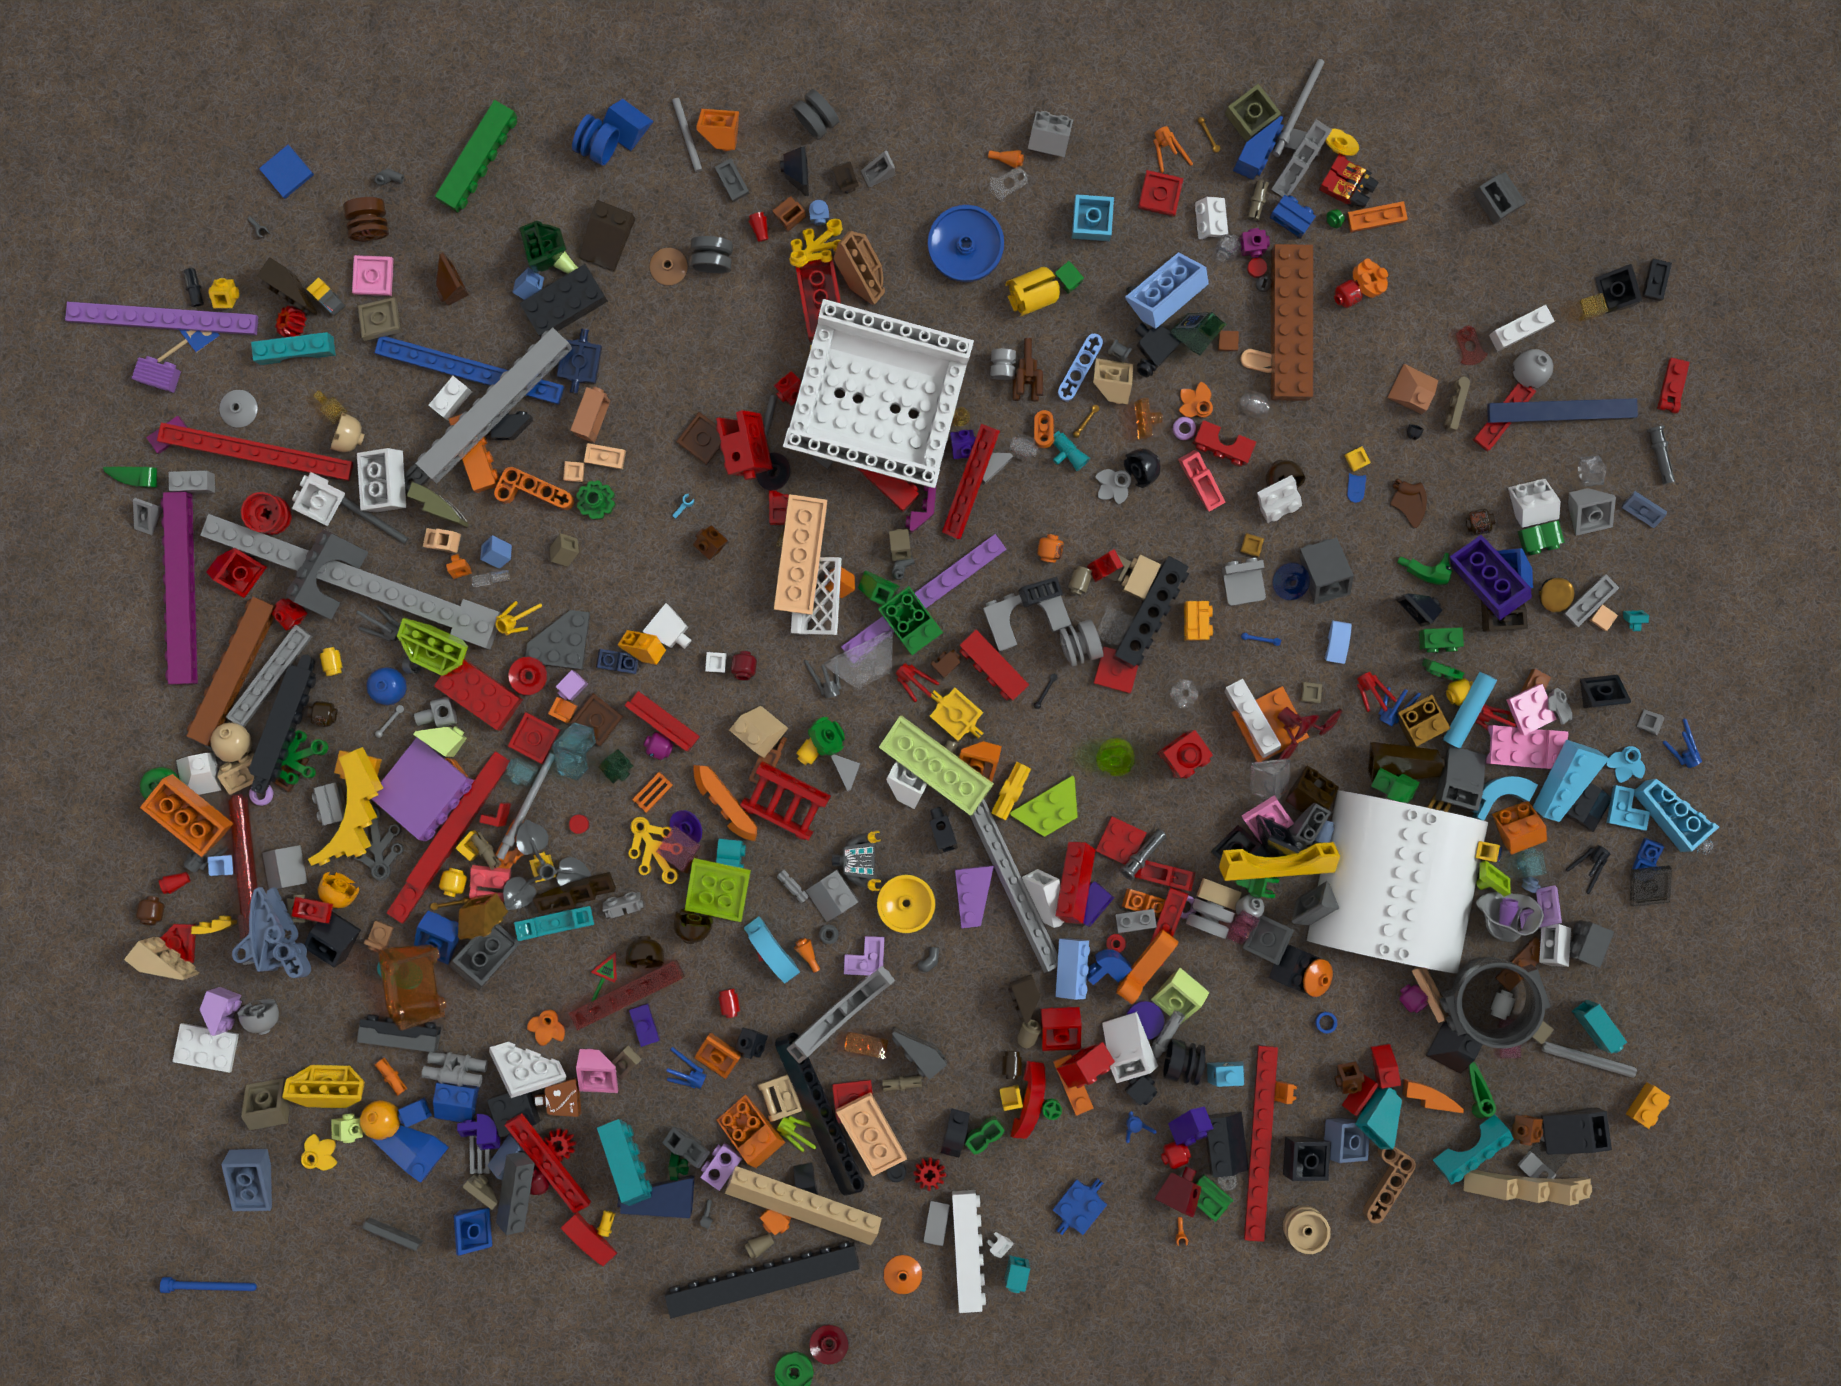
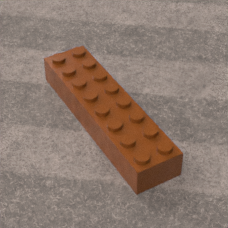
M1275 244L1271 249V400L1309 401L1313 397V245Z

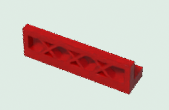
M640 691L635 694L631 701L625 704V707L686 752H689L700 738L698 734Z

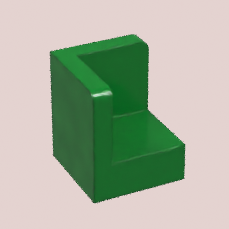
M1070 261L1055 272V275L1064 284L1063 289L1067 294L1079 286L1084 279Z

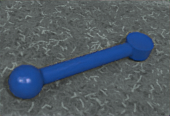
M1242 633L1241 635L1243 640L1252 639L1270 642L1276 646L1281 644V639L1279 638L1269 639L1251 636L1247 633Z

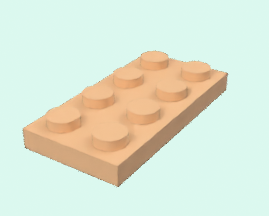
M871 1092L836 1109L837 1115L872 1176L907 1160L904 1150Z

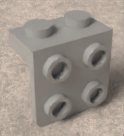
M1257 558L1246 559V563L1239 564L1238 561H1232L1222 568L1227 602L1230 606L1262 601L1266 598L1261 569L1264 568L1263 560L1258 561Z

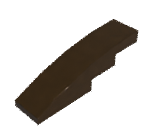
M607 872L556 887L533 897V901L539 915L576 908L577 903L595 900L596 895L615 892L616 886L611 873Z

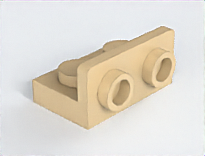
M255 753L244 754L242 759L232 763L227 762L220 767L217 777L229 795L253 783L254 776L250 774L249 767Z

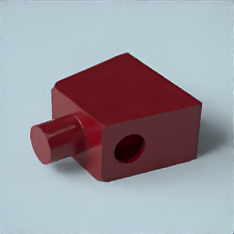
M1186 1166L1182 1176L1171 1173L1156 1195L1155 1200L1193 1218L1201 1192V1186L1192 1182L1197 1171Z

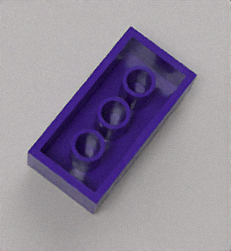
M1482 535L1450 556L1453 570L1499 620L1532 598L1531 587Z

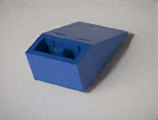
M1282 116L1246 142L1233 169L1234 172L1254 180L1256 175L1260 176L1274 148L1277 137L1284 126L1280 124L1283 119Z

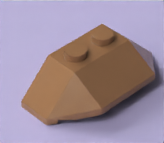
M849 231L838 243L833 259L849 288L870 304L875 305L885 293L882 265L866 235Z

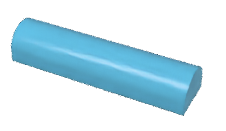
M1482 672L1478 673L1450 725L1451 729L1445 734L1444 741L1457 748L1462 747L1497 679Z

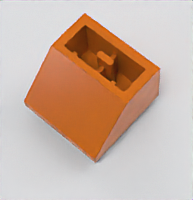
M1522 802L1492 814L1501 839L1511 855L1547 841L1546 825L1529 802Z

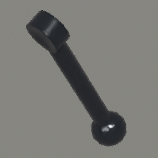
M1057 674L1050 675L1049 683L1038 702L1034 703L1035 709L1041 708V702L1052 683L1058 679Z

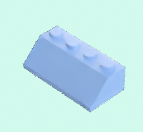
M1178 252L1125 296V298L1139 318L1156 329L1209 284L1206 267Z

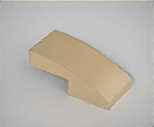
M1203 878L1196 896L1236 910V903L1240 899L1242 892Z

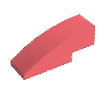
M1193 450L1178 459L1208 512L1226 503L1210 470L1207 469L1198 451Z

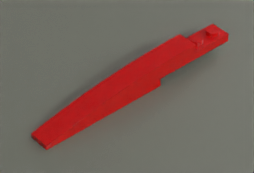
M494 752L472 783L470 791L464 794L458 806L450 814L407 878L406 884L387 911L388 915L402 924L405 923L512 761L498 752Z

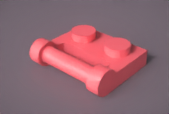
M472 865L469 898L497 893L502 902H504L503 893L478 890V886L503 889L505 883L511 879V869L494 867L491 870L487 866Z

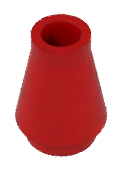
M763 212L750 215L748 222L757 241L768 240L767 216H764Z
M184 872L163 876V879L159 880V885L164 894H172L182 886L190 883L191 880L188 873Z

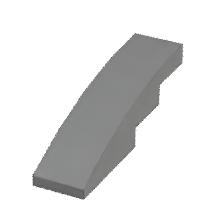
M1317 119L1314 121L1271 190L1282 197L1284 195H1291L1331 133V128Z

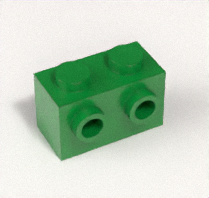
M1463 627L1419 630L1420 650L1426 649L1427 653L1439 652L1438 649H1446V652L1458 651V648L1464 647Z

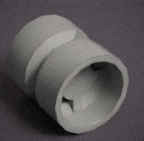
M1003 348L991 350V361L994 365L991 366L990 378L996 380L1015 379V367L1012 364L1016 361V351Z

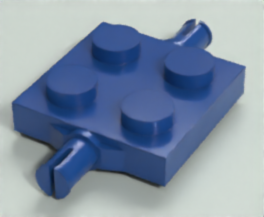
M1097 1178L1092 1186L1089 1187L1078 1179L1075 1180L1053 1208V1211L1063 1220L1056 1229L1058 1233L1060 1232L1063 1235L1070 1226L1084 1235L1107 1206V1203L1097 1194L1099 1188L1104 1184Z

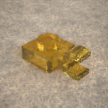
M319 390L313 395L323 405L319 410L333 424L340 419L342 413L347 412L345 407L335 397L329 400Z

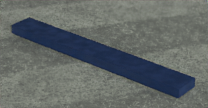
M1637 398L1487 404L1488 423L1637 418L1638 409Z

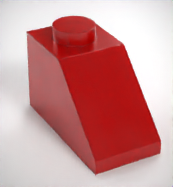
M1391 1045L1372 1046L1371 1052L1376 1083L1380 1088L1401 1086L1398 1065Z

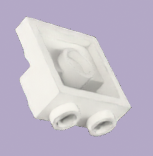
M310 472L309 476L304 475L300 486L303 487L302 490H296L292 501L295 502L292 509L328 526L345 493L328 485V480Z
M1292 475L1257 492L1260 510L1267 523L1277 521L1283 515L1293 513L1302 506L1301 496L1297 491L1296 481Z

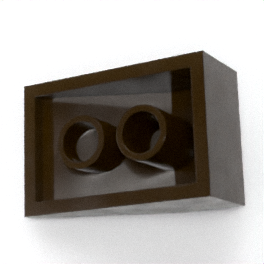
M597 200L589 218L579 258L615 272L635 222L633 213Z

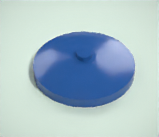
M959 205L944 211L934 221L928 236V252L932 263L944 276L958 282H973L988 276L999 264L1004 250V236L998 221L988 211L973 205Z

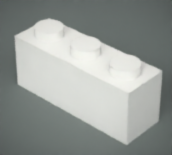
M1544 305L1493 331L1489 336L1498 352L1548 327L1555 321L1547 306Z

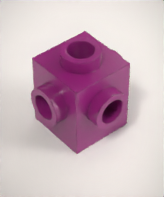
M1252 228L1248 232H1242L1239 237L1242 256L1260 257L1266 252L1267 247L1270 246L1269 236H1266L1265 230H1260L1259 228Z

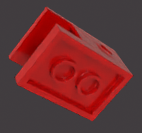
M741 410L736 412L737 420L716 418V429L720 435V448L724 454V467L728 475L744 476V480H752L756 478L755 474L773 469L761 413Z
M1196 730L1186 731L1157 752L1160 759H1163L1172 771V776L1180 779H1187L1195 773L1193 769L1204 767L1211 762L1209 758L1213 756Z

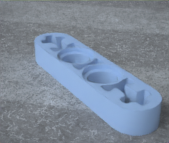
M1091 334L1086 338L1059 387L1058 396L1062 401L1067 402L1074 398L1102 347L1103 340L1100 335ZM1097 339L1099 346L1095 345L1091 352L1084 350L1085 347L1089 349L1091 345L1089 340ZM1081 355H1088L1090 362L1084 365L1080 362L1079 358ZM1073 371H1078L1081 374V379L1073 381L1070 374ZM1069 383H1071L1072 387L1070 389V393L1072 395H1067L1066 397H1064V392L1061 390H1066Z

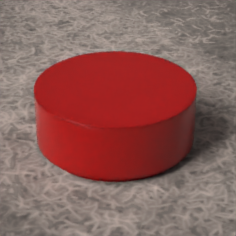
M1254 258L1249 262L1247 271L1250 276L1259 278L1267 271V264L1262 258Z
M575 815L570 819L569 827L576 834L584 833L589 828V820L584 815Z

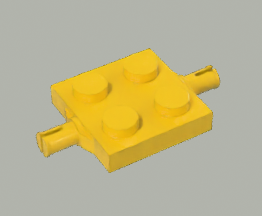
M956 688L944 697L935 690L931 693V698L938 703L936 709L930 715L936 723L957 741L968 732L974 734L978 739L981 737L980 735L983 732L975 725L978 718L984 712Z

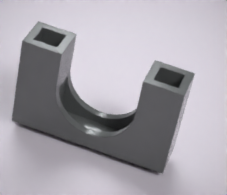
M322 529L316 536L312 549L308 551L302 567L298 569L293 583L288 587L285 597L332 619L340 602L319 591L316 584L318 571L325 563L332 560H341L360 569L368 552Z

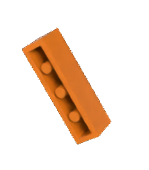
M461 415L449 418L450 425H455ZM485 436L462 458L472 489L476 493L496 487L498 484L497 480H500L497 470L492 468L491 463L494 461L491 452L486 450L487 440Z

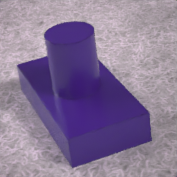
M649 1004L630 1009L629 1012L641 1047L660 1041Z

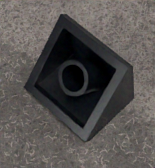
M1632 264L1595 277L1605 314L1633 307L1642 301Z
M1619 675L1580 679L1583 708L1631 703V699Z

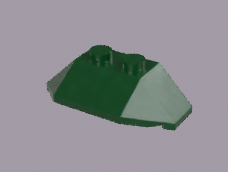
M534 221L519 227L528 264L535 273L548 270L565 252L566 246L560 228L542 224L540 221Z

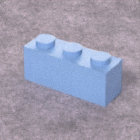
M1059 939L1056 997L1074 1000L1086 998V982L1089 971L1088 955L1090 953L1089 940Z

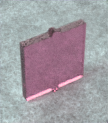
M674 826L667 837L663 838L664 841L656 852L683 872L689 862L693 861L694 855L701 845Z

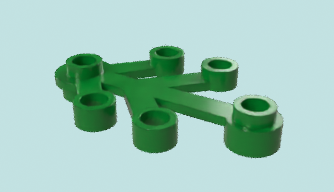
M297 730L295 731L294 741L289 744L288 757L283 761L281 767L287 765L302 773L304 777L313 778L316 770L313 767L304 766L297 761L314 754L320 756L326 754L328 744L326 741L316 739L309 748L296 752L299 744L307 739V734L304 731ZM282 770L280 777L286 783L295 785L298 782L299 777L297 774L287 773Z

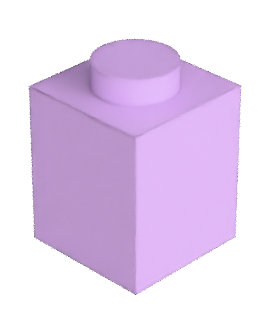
M571 670L556 686L559 689L557 693L564 700L569 699L573 701L588 683L578 673Z

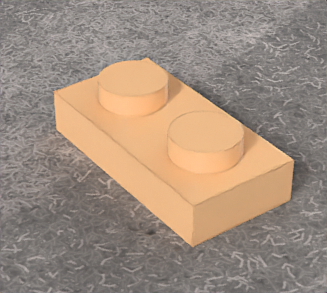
M587 443L584 462L623 470L626 451Z

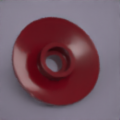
M823 1325L817 1328L810 1338L811 1354L822 1364L831 1365L838 1363L845 1357L848 1351V1338L845 1332L835 1325ZM832 1340L833 1344L831 1346L826 1345V1341Z

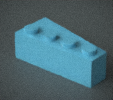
M1566 740L1533 805L1534 810L1544 818L1560 822L1610 758L1597 749Z
M1657 779L1645 780L1634 791V796L1650 812L1652 818L1680 852L1693 851L1719 828L1718 825L1706 819L1705 815L1697 812L1688 802L1681 800L1676 796V793Z

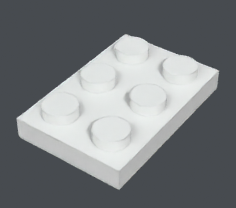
M181 1023L173 1062L230 1073L239 1034L227 1031L213 1036L206 1027Z

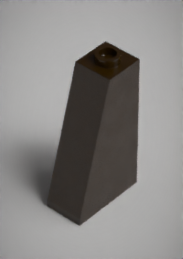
M1370 742L1368 774L1372 783L1380 768L1398 777L1401 774H1405L1412 779L1441 777L1442 769L1445 768V761L1437 749Z

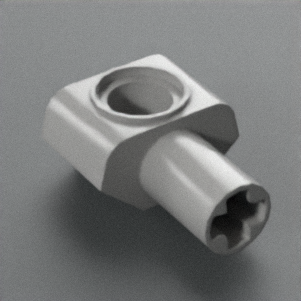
M449 696L432 700L430 702L431 709L414 713L415 722L418 726L435 722L438 728L457 724L456 711L453 701ZM443 707L448 709L446 717H442L440 714V710Z

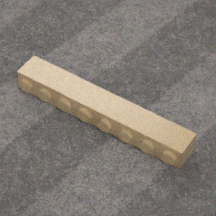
M735 1166L725 1191L727 1195L871 1245L877 1237L882 1219L881 1217Z

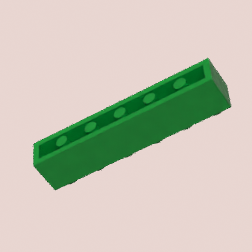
M494 99L435 195L439 202L458 213L466 207L468 203L467 198L478 187V180L486 175L489 162L495 160L498 154L497 149L500 145H504L507 140V133L517 124V115L513 110Z

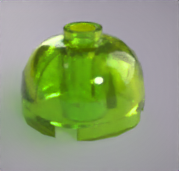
M1119 737L1107 739L1098 749L1096 756L1097 766L1102 772H1109L1111 776L1128 774L1135 764L1134 749L1125 739Z

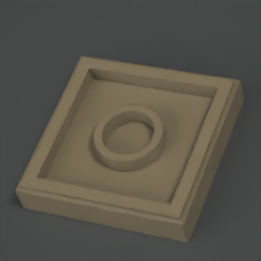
M395 297L358 306L361 336L364 341L401 333Z

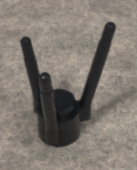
M1597 845L1595 849L1590 847L1583 856L1567 867L1566 871H1570L1587 857L1591 856L1590 860L1595 864L1589 873V877L1593 876L1586 893L1590 894L1603 866L1611 854L1600 845Z

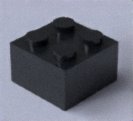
M507 1091L492 1096L487 1100L499 1137L510 1134L504 1126L505 1123L521 1113L532 1126L541 1121L531 1092L511 1098Z

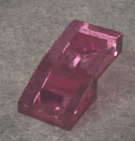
M1242 910L1228 928L1227 938L1242 945L1248 939L1250 932L1258 925L1260 919Z

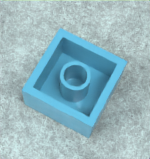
M1076 195L1073 210L1072 239L1110 241L1114 197Z

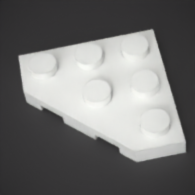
M510 1042L490 1047V1055L511 1098L566 1081L567 1076L558 1060L546 1059L537 1052L517 1048L515 1044Z

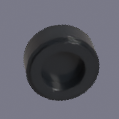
M899 1163L887 1169V1176L892 1182H901L906 1176V1168L902 1163Z

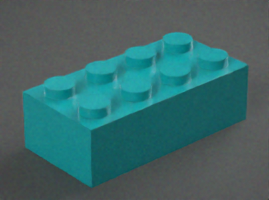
M617 1119L597 1127L621 1203L631 1206L651 1198L652 1186L650 1181L645 1179L644 1173H646L644 1163L639 1161L638 1154H640L637 1143H633L631 1136H634L631 1125H627L626 1122Z

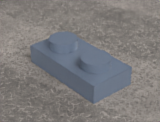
M1636 491L1622 505L1624 510L1652 528H1655L1667 514V511Z

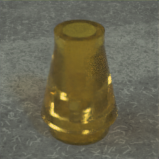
M964 407L956 408L952 419L953 423L958 426L966 425L970 421L969 411ZM959 412H963V414L965 415L961 417L958 414Z

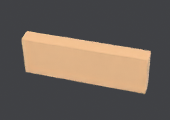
M1416 966L1412 972L1420 988L1428 996V1003L1438 1023L1445 1021L1449 1015L1448 1012L1445 1013L1439 1001V998H1442L1436 984L1427 968Z

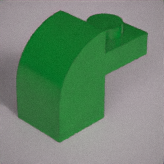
M1380 768L1371 786L1387 794V798L1408 803L1413 798L1420 782L1405 774H1401L1398 777Z

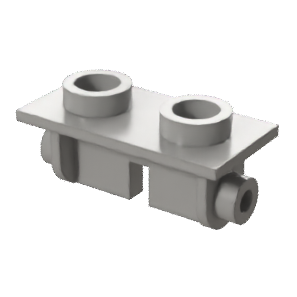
M629 892L623 897L608 898L603 902L602 909L603 912L605 911L606 918L610 917L612 919L624 915L622 908H626L628 914L640 911L641 908H644L643 901L640 900L641 893Z
M1154 909L1116 914L1118 933L1157 928Z

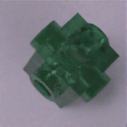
M617 749L606 757L598 767L614 784L619 779L621 782L630 775L629 771L633 765Z

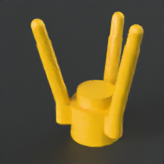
M517 601L513 602L501 615L496 617L495 624L497 630L500 633H505L506 636L511 633L528 630V627L514 628L516 620L541 608L542 604H538L513 617L512 615H507L518 604Z

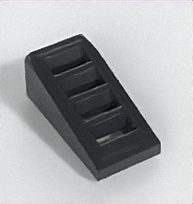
M1057 577L1030 584L1018 590L1024 608L1063 595ZM1050 583L1052 584L1053 589H1054V592H1055V593H1053V594H1052V592H1051V590H1050V587H1049V584H1050ZM1042 586H1044L1047 596L1044 595ZM1035 588L1037 589L1039 598H1037V596H1036V594H1035V591H1034Z

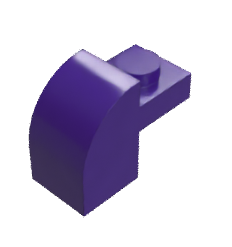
M477 1114V1122L465 1120L463 1123H457V1132L461 1137L477 1136V1145L480 1150L500 1148V1137L496 1125L489 1116Z

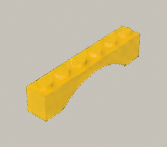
M1334 842L1316 843L1297 854L1281 857L1255 856L1243 849L1223 850L1219 868L1225 881L1333 873L1336 870L1340 855Z

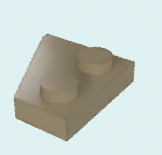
M475 1173L463 1185L466 1191L491 1210L497 1205L492 1186L484 1175H477Z

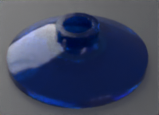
M1298 563L1282 565L1273 577L1274 591L1284 600L1292 601L1301 598L1307 592L1310 585V576L1307 569ZM1296 580V584L1292 586L1291 582Z

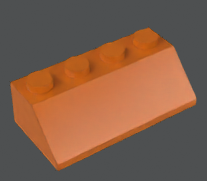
M173 774L163 778L140 807L200 857H203L234 824Z

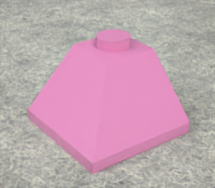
M580 1049L576 1065L579 1091L618 1093L616 1066L600 1050Z

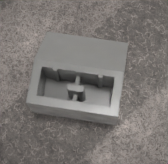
M1036 111L1028 149L1065 157L1073 119L1064 115H1052L1047 111Z

